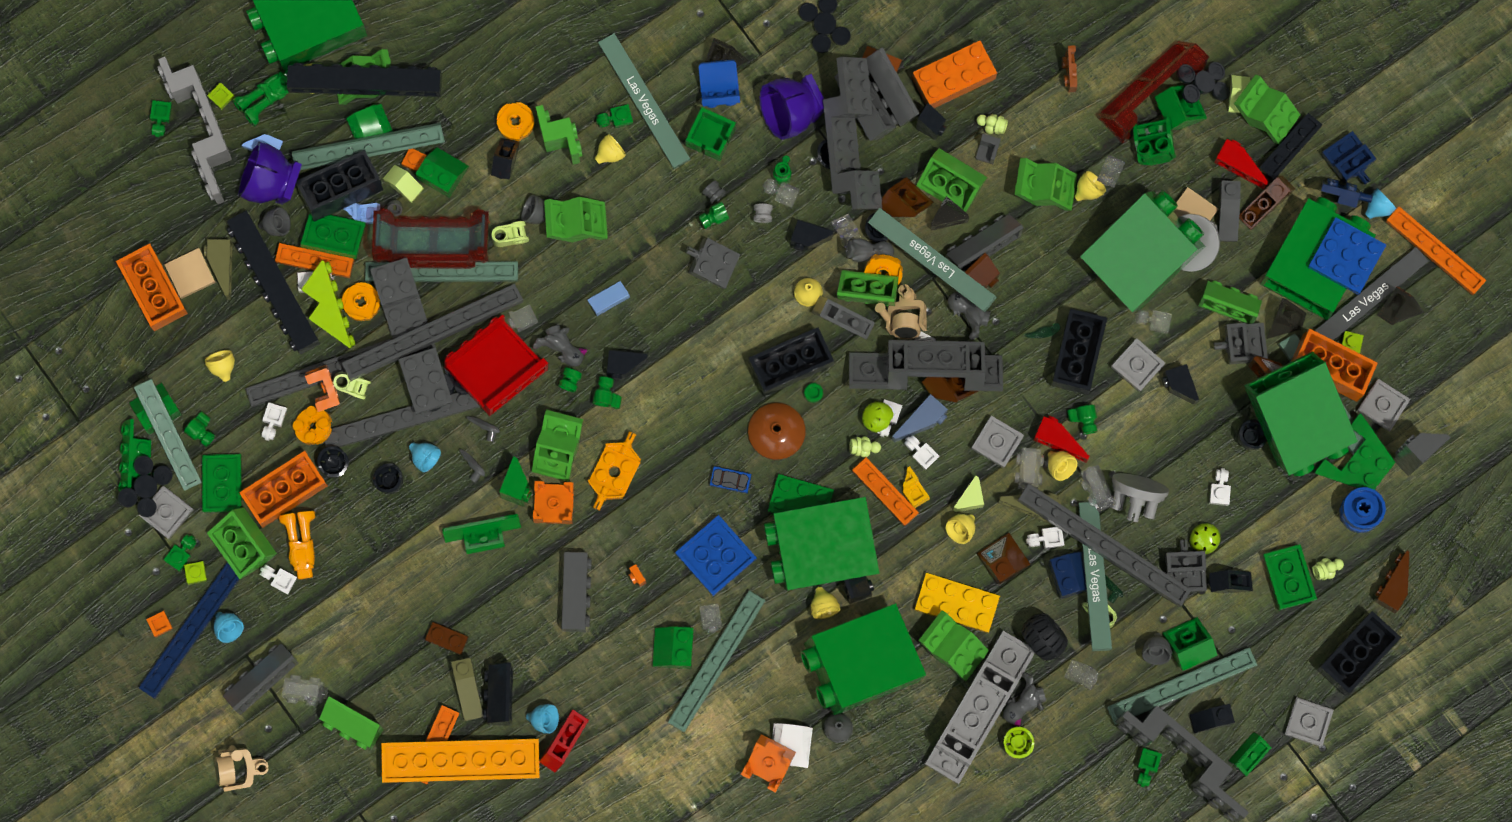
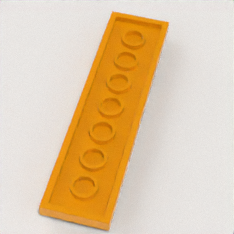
M539 739L381 743L382 783L539 778Z

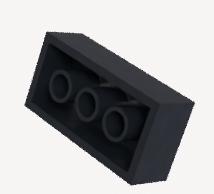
M365 150L296 181L298 191L314 222L383 191L381 180Z
M1074 309L1069 310L1051 386L1086 395L1089 394L1107 317Z
M819 327L749 357L748 363L765 397L834 366V359Z
M1371 611L1317 670L1341 693L1347 696L1401 637L1378 615Z

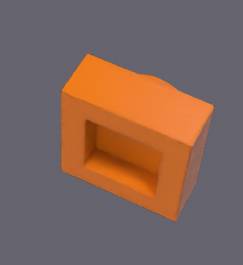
M413 148L409 149L402 162V166L417 172L427 155Z
M635 564L630 567L631 573L628 576L632 583H637L639 587L646 584V580L637 565Z
M165 611L146 619L155 638L173 629Z

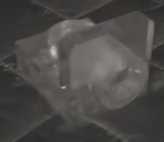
M719 604L699 607L703 630H707V633L719 631L718 628H722Z

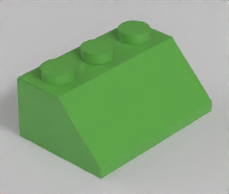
M939 148L929 160L916 186L965 215L987 177Z
M842 270L837 291L838 300L863 302L865 304L884 303L885 306H895L899 277Z
M1208 281L1198 306L1246 324H1253L1259 314L1262 301L1253 294L1245 295L1240 293V290L1237 288H1226L1220 282Z
M244 507L232 510L207 532L239 579L262 567L277 554Z
M328 697L319 718L323 722V727L330 731L333 728L340 731L339 736L348 741L350 738L356 740L355 745L364 750L367 747L372 750L384 730L379 724L331 697Z

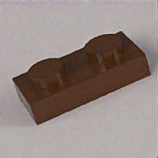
M432 622L425 641L462 655L469 637Z

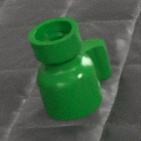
M787 155L783 156L782 162H779L773 170V180L779 185H785L791 180L790 157Z
M722 202L712 206L709 209V213H703L698 216L704 229L711 227L713 223L719 225L729 220Z
M599 377V388L595 390L592 402L594 405L620 409L622 397L610 390L613 387L614 379Z
M1086 405L1067 410L1069 422L1083 423V435L1098 432L1097 425L1094 424V421L1097 419L1095 405Z
M202 411L184 430L186 435L193 440L199 439L205 447H208L216 437L211 431H206L211 418Z

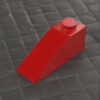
M1227 139L1214 163L1264 190L1268 180L1246 150L1241 147V144L1235 140L1230 141Z
M1044 416L1033 441L1056 451H1065L1073 455L1075 459L1087 463L1090 456L1061 423H1058L1059 420L1052 416H1048V418Z
M572 710L539 762L553 772H556L566 760L589 720L575 710Z

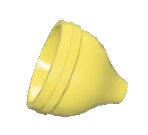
M608 134L601 140L595 160L599 164L605 162L613 163L623 159L626 153L619 143Z
M1086 171L1078 181L1075 198L1079 202L1082 200H1094L1104 195L1106 188L1094 173Z
M812 278L800 280L794 288L796 301L806 307L814 306L818 298L823 295L820 283Z
M231 350L218 351L206 357L205 365L213 375L218 376L223 382L230 380L235 362Z
M1050 451L1048 453V470L1056 480L1063 481L1068 479L1076 471L1077 460L1073 455L1065 451Z
M958 514L950 518L946 523V531L949 537L959 544L968 543L975 533V517L972 514Z
M823 587L816 588L815 596L811 602L813 618L826 619L839 613L841 608L837 599L824 590Z

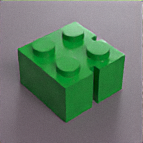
M701 107L685 140L686 146L700 153L704 150L705 155L721 161L727 148V143L730 142L736 130V122Z

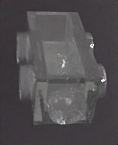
M1022 448L1016 456L1019 472H1015L1014 483H1018L1017 489H1022L1023 492L1028 484L1038 489V485H1042L1043 474H1039L1040 466L1043 467L1044 455H1041V449Z
M1098 465L1090 466L1081 472L1083 480L1080 482L1084 491L1088 490L1090 496L1087 499L1091 507L1095 506L1098 512L1116 504L1105 476Z
M290 675V678H284L282 697L287 699V703L298 704V701H305V705L317 706V703L323 704V699L327 698L328 688L325 687L324 682H321L320 678L309 677V680H302V676Z

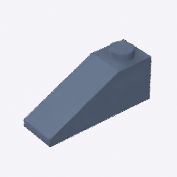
M930 394L892 436V441L897 442L908 436L935 427L937 423L941 425L948 417L945 415L948 409Z

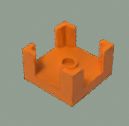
M327 364L305 372L308 384L323 380L321 382L323 392L328 393L315 399L318 412L340 404V399Z
M535 481L534 523L573 524L574 483L564 482V485L545 484L544 481Z
M761 734L741 775L750 779L752 774L770 782L767 788L776 793L796 752Z

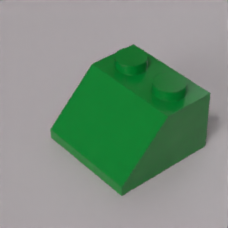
M1187 85L1170 87L1155 96L1157 106L1164 120L1166 117H1170L1172 130H1180L1207 119L1200 100L1191 104L1183 99L1182 90Z
M436 147L424 159L415 174L417 180L450 198L469 166Z
M163 383L158 384L156 388L173 421L182 414ZM139 397L129 402L149 435L154 433L155 430Z
M513 456L499 493L502 499L524 506L525 502H529L532 492H530L531 489L517 457Z
M1198 617L1163 632L1164 638L1171 646L1172 655L1182 671L1218 656L1213 638Z
M655 628L653 667L691 669L694 628Z

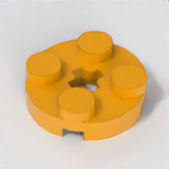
M523 103L506 104L497 114L499 132L507 139L521 141L530 135L534 128L535 120L533 113ZM519 117L520 124L512 125L511 119Z
M874 254L871 256V259L866 263L864 273L881 275L880 270H886L888 273L885 275L899 277V285L903 275L901 261L890 255Z
M356 283L347 288L342 297L345 313L356 321H369L373 319L381 306L378 292L368 283ZM364 297L367 303L360 307L356 301Z
M309 406L298 415L293 423V429L297 438L306 445H318L326 441L330 436L332 418L325 410L318 412L316 407ZM317 422L315 424L316 429H310V425Z

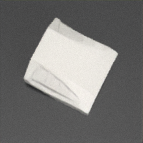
M774 724L772 740L796 752L790 766L808 768L813 728L790 724Z

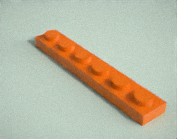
M1398 207L1386 220V223L1417 247L1419 251L1471 295H1474L1486 282L1485 278L1401 207Z

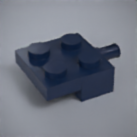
M1353 131L1321 153L1343 183L1357 176L1364 185L1371 181L1364 171L1376 161V157L1366 144L1363 145Z
M1332 178L1322 181L1321 191L1338 195L1339 204L1356 208L1360 200L1370 203L1372 201L1373 195L1362 193L1355 184L1346 183V185L1338 183L1339 180Z

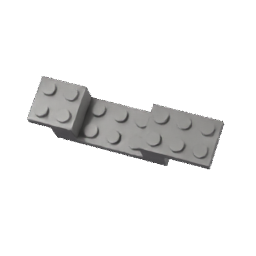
M166 57L158 59L160 65L157 68L163 81L166 82L164 86L170 98H174L177 103L194 97L198 107H202L199 108L205 124H208L206 129L210 137L193 143L194 150L191 153L197 166H201L198 168V171L204 183H208L205 185L211 201L215 199L217 204H221L225 201L211 168L228 162L232 158L203 85L193 65L173 73Z
M1005 631L1001 633L926 761V766L959 785L1033 658L1035 652L1029 645Z

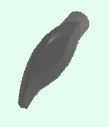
M467 416L469 421L478 425L481 429L489 431L487 441L494 442L496 433L500 432L496 426L481 419Z
M460 449L459 451L464 459L475 470L470 479L476 483L481 475L485 476V472L470 454Z

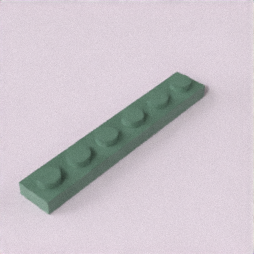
M152 378L135 385L134 389L184 491L202 483Z

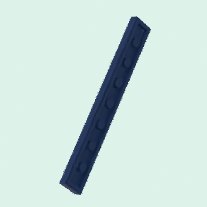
M228 562L139 686V689L152 698H157L240 579Z

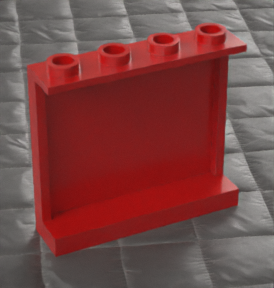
M501 315L499 318H493L485 329L478 330L470 341H464L460 345V349L455 353L454 351L449 353L445 358L444 368L480 407L491 416L548 370V362L544 358L540 360L505 322V316Z

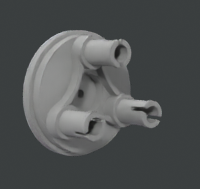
M1197 214L1180 216L1179 218L1183 223L1190 218L1202 229L1204 235L1199 240L1206 246L1182 270L1189 272L1202 270L1208 267L1218 255L1220 237L1217 225H1214L1215 222Z
M1117 473L1112 477L1114 496L1110 507L1121 511L1125 496L1127 495L1130 498L1129 502L1131 504L1126 519L1132 521L1134 514L1133 522H1138L1141 508L1145 505V501L1147 503L1143 516L1155 519L1158 503L1165 500L1169 489L1165 485L1149 478Z

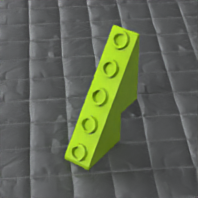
M322 260L301 289L319 302V305L309 319L352 349L356 343L353 335H349L347 329L350 327L347 316L344 317L342 313L344 305L342 299H338L336 294L338 286L330 275L333 272L331 264Z

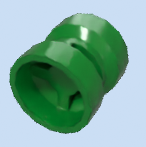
M564 368V376L559 381L558 386L566 391L575 393L578 388L577 382L581 380L582 373L571 368Z

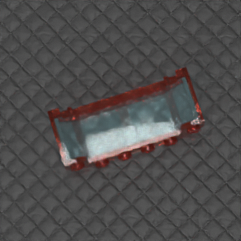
M388 209L374 211L372 235L373 260L376 262L386 260L391 263L407 258L410 268H474L477 261L482 263L488 262L489 211L475 210L470 214V219L465 217L448 219L446 217L429 219L428 217L411 219L409 217H401L400 219H395L394 214Z

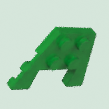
M1359 413L1351 426L1354 432L1365 439L1342 470H1339L1324 459L1314 473L1354 488L1368 487L1375 490L1395 464V461L1366 419Z

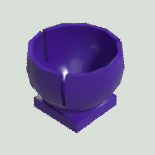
M812 74L806 75L801 82L788 77L780 78L763 85L759 96L760 108L765 123L773 135L781 140L795 137L806 131L809 125L816 122L824 112V98Z
M258 141L243 171L238 196L251 202L265 203L275 200V203L283 205L291 200L302 164L298 162L290 164L279 149L268 143Z

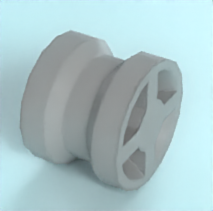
M755 204L754 210L756 215L754 216V221L758 223L772 222L771 211L773 206L770 204Z

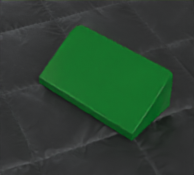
M1253 732L1229 759V762L1247 777L1272 747L1260 735Z

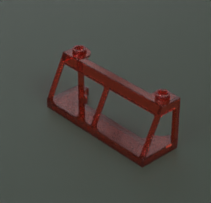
M1178 41L1109 104L1097 118L1124 144L1130 138V130L1137 123V115L1133 110L1182 65H1190L1194 69L1195 74L1203 71L1209 56L1196 43Z

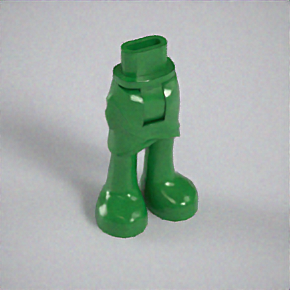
M288 69L283 73L280 71L279 74L272 75L263 83L257 85V88L247 95L236 96L232 99L234 105L241 113L244 112L246 119L253 127L259 124V114L265 108L272 105L278 99L284 98L289 93L287 89ZM263 94L265 95V98L248 108L252 102Z

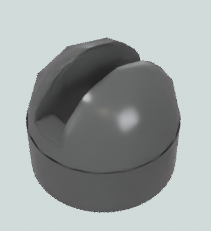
M391 200L387 205L388 214L399 216L403 208L399 200ZM393 205L397 206V210H393Z

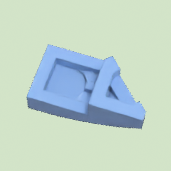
M264 134L242 143L241 147L252 151L259 141L268 143L280 150L283 141Z
M355 203L344 208L356 221L366 222V224L380 223V204L378 203L363 205Z

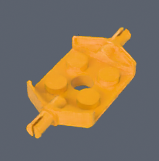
M628 432L623 443L605 444L604 451L588 480L589 485L597 494V499L593 506L594 509L597 508L600 511L606 500L624 498L641 462V459L632 448L636 434ZM611 468H618L620 470L619 476H610L609 471Z

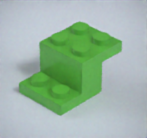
M381 49L372 56H351L340 63L342 67L360 65L364 68L377 65L381 68H388L391 66V60L388 50ZM337 94L339 105H346L355 98H376L379 96Z
M1256 74L1234 103L1250 126L1266 131L1272 141L1277 144L1281 143L1300 117V113L1285 93L1269 88L1262 77Z
M543 105L536 106L546 152L568 147L573 165L580 163L579 157H582V150L579 140L575 141V139H578L575 122L571 123L570 117L551 122L548 110L544 111Z
M1020 158L1015 195L1035 206L1055 205L1065 211H1072L1077 174L1057 163L1037 164L1027 158Z
M576 197L566 201L544 200L547 238L572 243L587 238L608 239L605 202L584 197Z
M546 410L542 430L536 443L532 472L569 482L573 461L579 447L584 419Z
M943 610L919 639V642L936 660L950 667L965 681L989 652L971 631L957 624Z

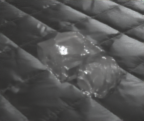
M767 179L763 184V191L768 194L776 193L775 201L792 208L800 189L785 182H782L779 188L777 181Z
M1141 310L1135 314L1136 323L1146 325L1147 322H1150L1149 330L1168 334L1172 314L1153 310L1152 317L1148 316V312Z

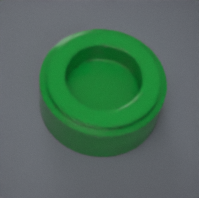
M816 383L807 385L804 390L805 399L810 403L819 402L823 397L822 387Z

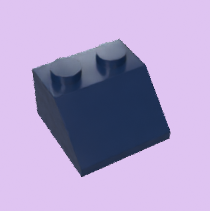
M1083 552L1071 553L1050 559L1048 564L1060 600L1086 592Z

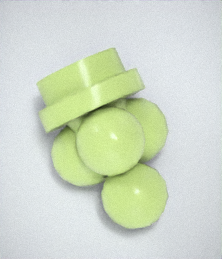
M992 114L988 117L985 115L977 117L978 125H986V133H995L997 135L1005 133L1008 120L1004 119L1003 116L998 117L996 114Z
M866 436L861 438L855 437V439H850V454L866 458L870 455V451L873 453L880 452L881 444L876 441L871 443L870 439Z
M1323 558L1312 567V571L1317 580L1332 579L1336 575V570L1343 568L1344 562L1341 559H1335L1332 562L1328 558Z

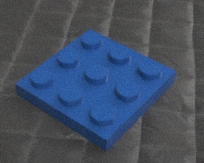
M1335 218L1308 268L1359 295L1384 251L1386 244Z
M719 515L675 552L678 558L713 597L757 559Z

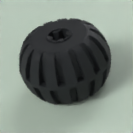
M1035 614L1024 623L1022 636L1041 659L1046 661L1053 660L1065 651L1068 644L1067 637L1048 614Z

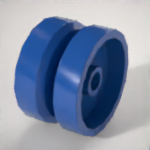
M1361 487L1351 491L1341 502L1339 509L1340 519L1344 526L1356 533H1367L1373 530L1383 520L1386 512L1385 501L1376 490L1368 487Z

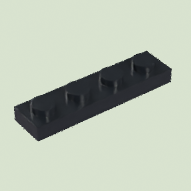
M1308 113L1260 166V171L1274 181L1317 133L1322 124Z

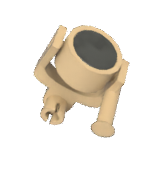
M906 284L905 287L901 285L898 288V293L900 294L899 302H896L895 306H889L888 312L885 309L884 303H878L875 306V311L880 313L885 320L886 329L890 335H894L899 339H914L919 337L921 329L927 331V307L923 301L916 300V294L912 288ZM908 309L920 310V316L913 313H896Z
M231 745L226 750H218L220 756L215 757L218 786H222L224 792L248 788L253 784L254 775H264L268 772L267 761L262 757L252 758L247 748L237 749L234 745ZM244 757L246 765L245 779L242 783H235L233 760L240 761Z

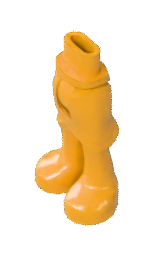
M315 511L297 513L302 542L298 541L296 514L290 513L279 516L280 523L285 525L287 529L290 548L289 560L290 564L294 567V571H297L298 580L313 577L312 569H314L315 553L313 539H311L310 522L315 519Z

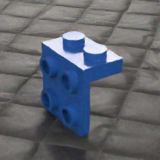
M735 60L699 64L703 107L714 108L724 104L733 106L736 103H740Z

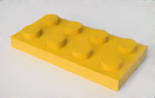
M926 573L915 611L937 617L943 610L957 624L989 633L1000 596Z

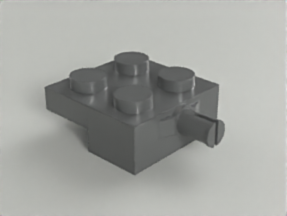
M709 238L702 239L698 250L688 246L685 253L695 257L688 273L702 281H708L722 289H726L740 254Z
M1264 323L1227 324L1225 326V342H1214V350L1226 349L1229 365L1250 363L1255 356L1268 359Z
M1179 540L1180 552L1165 554L1166 574L1189 588L1191 592H1206L1205 551H1188V540Z

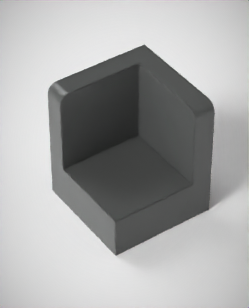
M982 134L976 160L993 165L1001 139Z

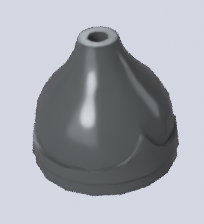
M531 195L526 200L521 213V218L525 223L540 224L546 221L544 199Z
M280 207L269 210L263 216L262 221L259 222V228L272 236H284L291 227L287 211Z
M1154 633L1144 644L1142 650L1143 659L1152 665L1167 663L1172 656L1169 642L1160 633Z
M832 714L826 719L824 733L832 742H845L852 735L853 724L845 714Z

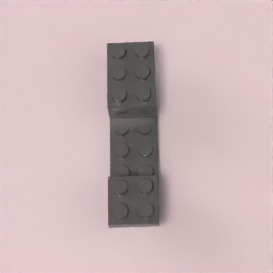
M839 57L837 58L840 96L823 100L833 194H851L852 210L882 209L879 172L860 170L857 126L855 118L873 115L867 58Z
M407 258L370 269L393 339L428 324ZM435 343L399 359L416 415L453 403Z
M889 340L888 353H849V389L907 390L908 377L964 378V391H1003L1002 355H985V342Z
M1158 706L1152 708L1141 722L1129 711L1124 712L1115 721L1118 724L1119 730L1125 734L1129 733L1133 737L1132 740L1139 746L1143 745L1146 747L1162 731L1164 738L1169 741L1173 740L1181 752L1184 754L1188 753L1193 757L1194 763L1198 766H1204V769L1191 783V786L1194 788L1193 791L1197 795L1208 799L1209 805L1216 810L1220 809L1224 813L1223 816L1230 822H1238L1248 815L1249 812L1219 788L1233 768Z

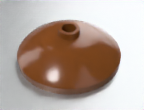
M783 403L767 404L758 409L749 422V441L754 450L765 458L772 460L786 459L794 455L801 448L805 439V424L801 415L791 406ZM775 426H779L781 430L779 432H775L773 428Z

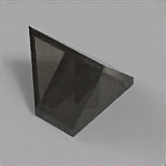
M716 38L713 39L705 62L735 60L737 67L748 61L734 47Z
M946 196L931 222L930 229L933 231L968 223L969 216Z
M1396 286L1377 316L1394 325L1420 315L1424 311L1411 294Z
M1282 298L1277 306L1267 339L1297 330L1301 331L1307 313L1287 299Z

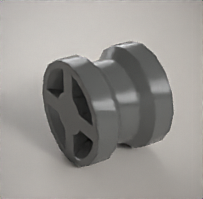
M715 180L702 193L710 198L712 204H715L726 194V191L721 189L719 183Z

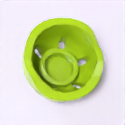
M883 402L870 403L862 414L864 426L872 432H880L886 429L893 418L891 407Z
M1210 523L1197 525L1190 534V544L1195 551H1203L1205 547V554H1210L1220 544V532Z
M1023 727L1010 729L1004 737V748L1007 754L1013 758L1029 756L1034 749V738L1031 732Z

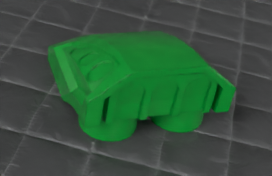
M382 104L372 105L346 118L355 139L393 132Z
M1166 117L1165 120L1141 125L1133 124L1134 142L1139 164L1152 166L1167 163L1176 158L1170 117Z

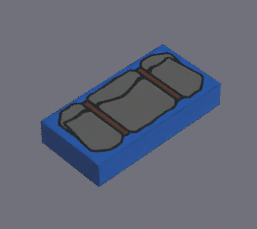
M714 466L710 486L748 494L751 474Z

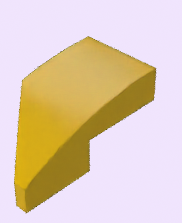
M909 466L905 482L903 483V494L914 508H917L930 500V497Z

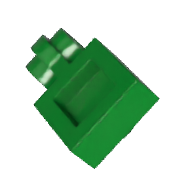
M152 101L150 120L157 121V124L152 126V135H155V137L160 138V136L165 134V125H162V122L170 123L171 102Z
M629 104L611 108L612 116L602 113L597 115L596 124L600 128L609 126L610 122H614L615 128L633 124Z
M187 534L181 541L183 547L179 548L177 545H174L164 558V561L181 572L184 565L192 557L186 551L187 549L192 550L196 545L195 537Z
M1145 748L1142 749L1137 768L1144 770V773H1139L1137 784H1140V787H1149L1152 776L1148 774L1149 772L1157 773L1162 756L1161 753Z

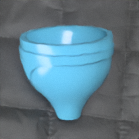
M1377 188L1371 194L1373 195L1371 203L1368 202L1365 215L1369 219L1391 215L1397 208Z
M413 442L409 446L412 461L416 468L422 472L432 469L440 458L441 450L430 443Z
M218 612L215 615L214 632L219 641L229 643L236 640L242 634L244 625L238 616Z
M543 704L537 706L532 712L527 713L526 719L531 722L537 731L550 734L558 726L559 713L554 705Z

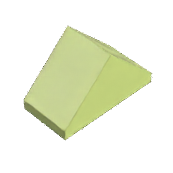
M1231 75L1228 112L1240 113L1234 103L1251 81L1250 77Z
M396 165L383 178V181L411 203L424 189L406 170Z
M974 477L953 509L955 512L983 508L984 501L979 477Z

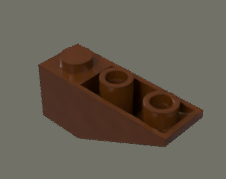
M1283 175L1277 177L1239 215V218L1252 230L1281 204L1295 188Z
M1408 550L1403 554L1399 553L1394 561L1397 564L1394 570L1390 569L1384 578L1387 582L1384 587L1380 585L1375 593L1377 596L1375 602L1394 614L1398 612L1408 595Z

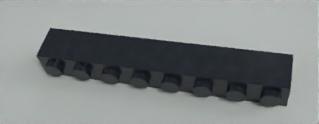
M302 63L288 65L287 89L289 93L441 97L442 73L436 67L419 69L415 66H409L407 69H400L398 66L381 68L377 65H371L369 68H364L360 65L342 67L340 64H332L331 67L323 66L322 64L304 66Z
M247 210L227 221L229 227L226 229L231 238L235 237L238 243L235 245L239 253H244L247 257L244 262L249 271L251 269L254 270L256 275L253 278L258 287L263 286L265 291L262 294L266 302L271 301L274 306L271 311L276 319L280 317L283 323L280 325L285 335H290L292 340L289 343L293 351L298 350L301 355L320 345L317 336Z

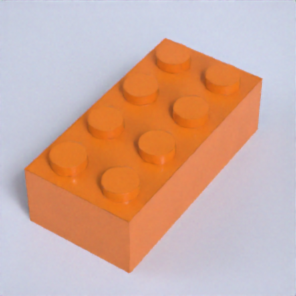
M977 41L914 71L912 80L925 105L928 103L933 108H936L995 80L997 71L981 41Z
M150 243L116 261L153 331L188 314Z
M1309 328L1302 335L1291 362L1314 352L1326 362L1337 392L1357 402L1364 396L1378 363Z
M303 451L239 493L260 526L264 528L278 519L279 516L286 514L328 486L307 453Z

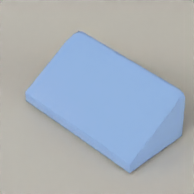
M621 281L589 298L588 302L596 316L630 298V295Z

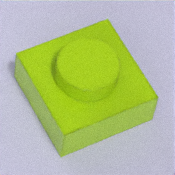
M219 83L207 95L221 110L235 97L222 83Z
M1345 331L1342 345L1360 354L1364 335Z
M203 561L184 565L188 585L207 581Z

